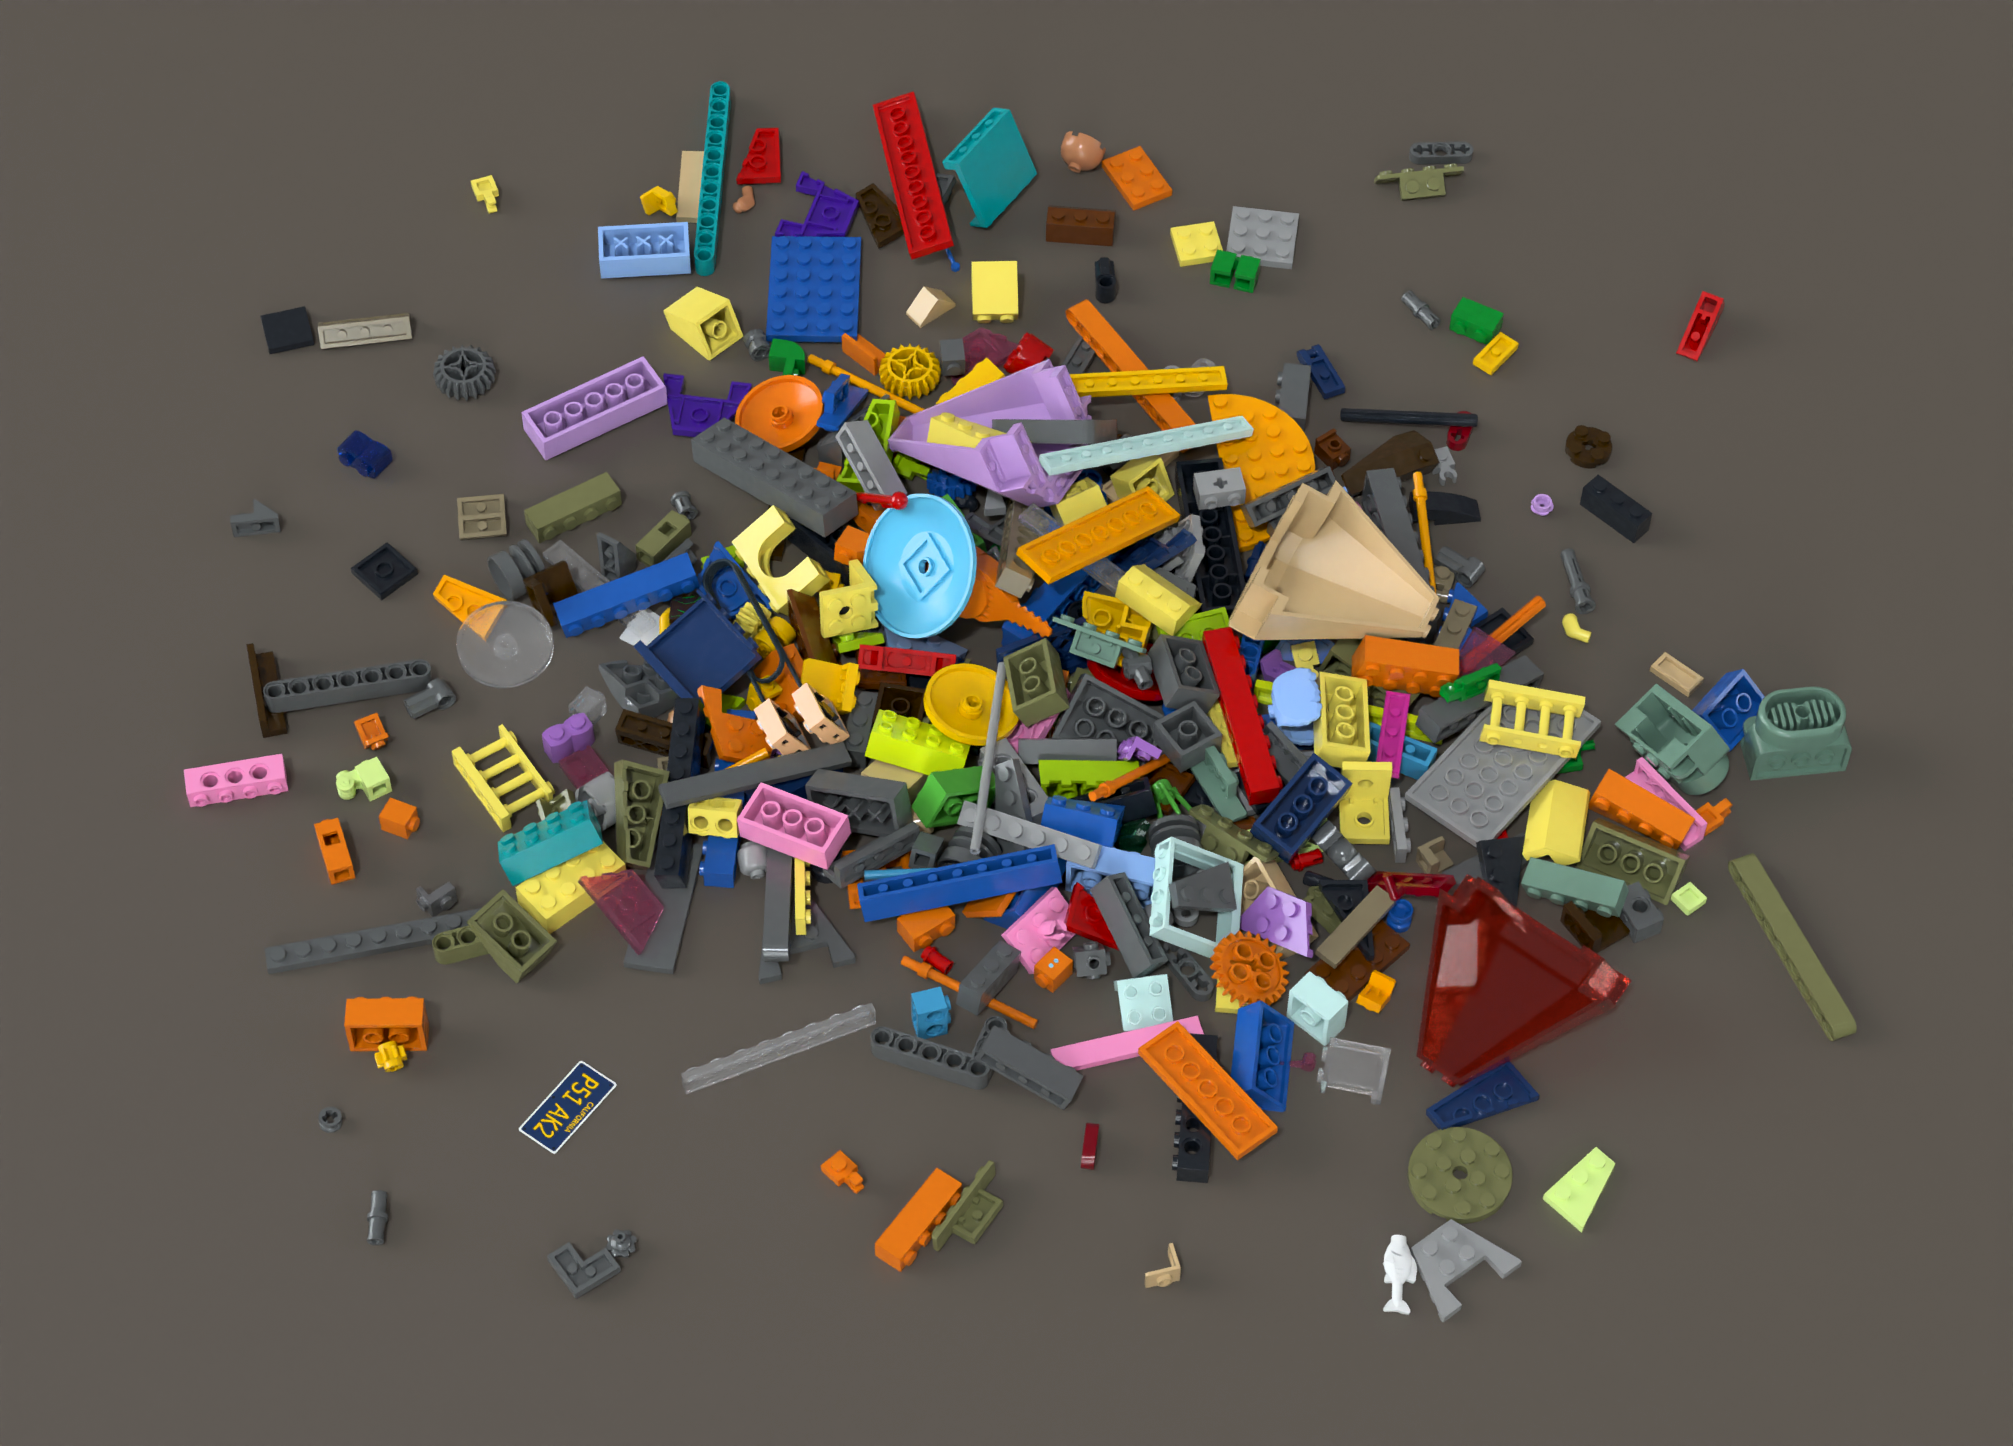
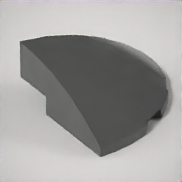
M627 660L599 664V670L605 683L622 709L655 718L674 707L675 699L679 698L646 661L642 665H628Z

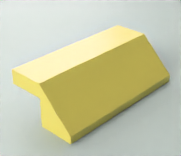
M1552 780L1535 796L1530 803L1522 852L1526 861L1530 860V857L1539 858L1550 855L1554 863L1565 866L1580 862L1590 799L1588 789Z

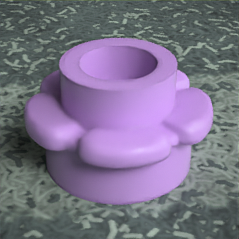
M1538 494L1531 501V510L1541 516L1548 515L1554 508L1552 499L1546 494Z

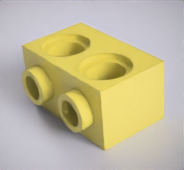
M717 797L689 804V833L700 836L712 835L723 838H738L737 818L742 812V800Z

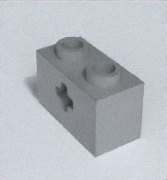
M1240 467L1194 473L1193 490L1199 510L1245 504L1246 487Z

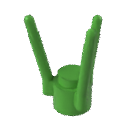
M1168 779L1158 780L1152 785L1151 790L1154 793L1153 797L1158 812V819L1163 817L1161 803L1163 805L1170 804L1176 814H1181L1178 805L1174 801L1175 797L1188 812L1192 808L1179 794L1177 788L1171 786Z

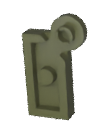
M1311 886L1306 893L1307 897L1303 900L1311 903L1312 917L1331 934L1341 924V921L1320 891L1319 886Z

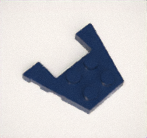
M1183 528L1170 541L1163 544L1153 538L1156 534L1154 533L1123 548L1111 564L1124 575L1135 565L1145 564L1153 570L1194 544L1197 539L1191 532Z

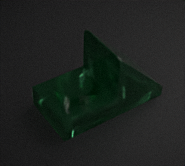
M1146 819L1124 823L1121 825L1120 834L1114 847L1119 850L1141 854L1147 844L1145 838L1150 823Z

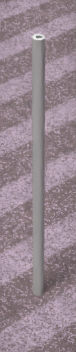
M999 662L997 667L970 853L973 855L979 854L981 848L1006 679L1004 662Z

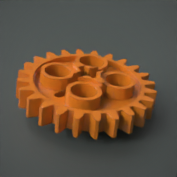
M1238 931L1235 935L1230 933L1213 949L1215 953L1210 957L1214 961L1210 969L1216 971L1211 977L1220 981L1216 987H1223L1225 989L1222 993L1223 996L1231 995V1003L1236 999L1239 1000V1007H1242L1245 1003L1249 1005L1260 1000L1270 1006L1286 991L1284 987L1289 983L1285 979L1289 972L1283 970L1287 962L1279 960L1283 954H1276L1274 952L1277 947L1276 945L1268 946V938L1261 941L1259 933L1252 937L1250 931H1247L1244 935L1241 931Z

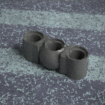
M1329 820L1311 836L1312 840L1342 870L1349 880H1368L1376 872L1370 863Z

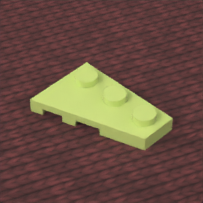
M1595 1147L1544 1194L1543 1200L1582 1233L1600 1194L1603 1192L1614 1170L1615 1162Z

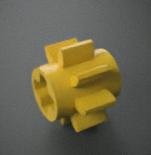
M389 1041L379 1045V1052L374 1054L378 1068L384 1067L385 1072L401 1069L404 1066L403 1061L407 1060L404 1045L397 1046L396 1041Z

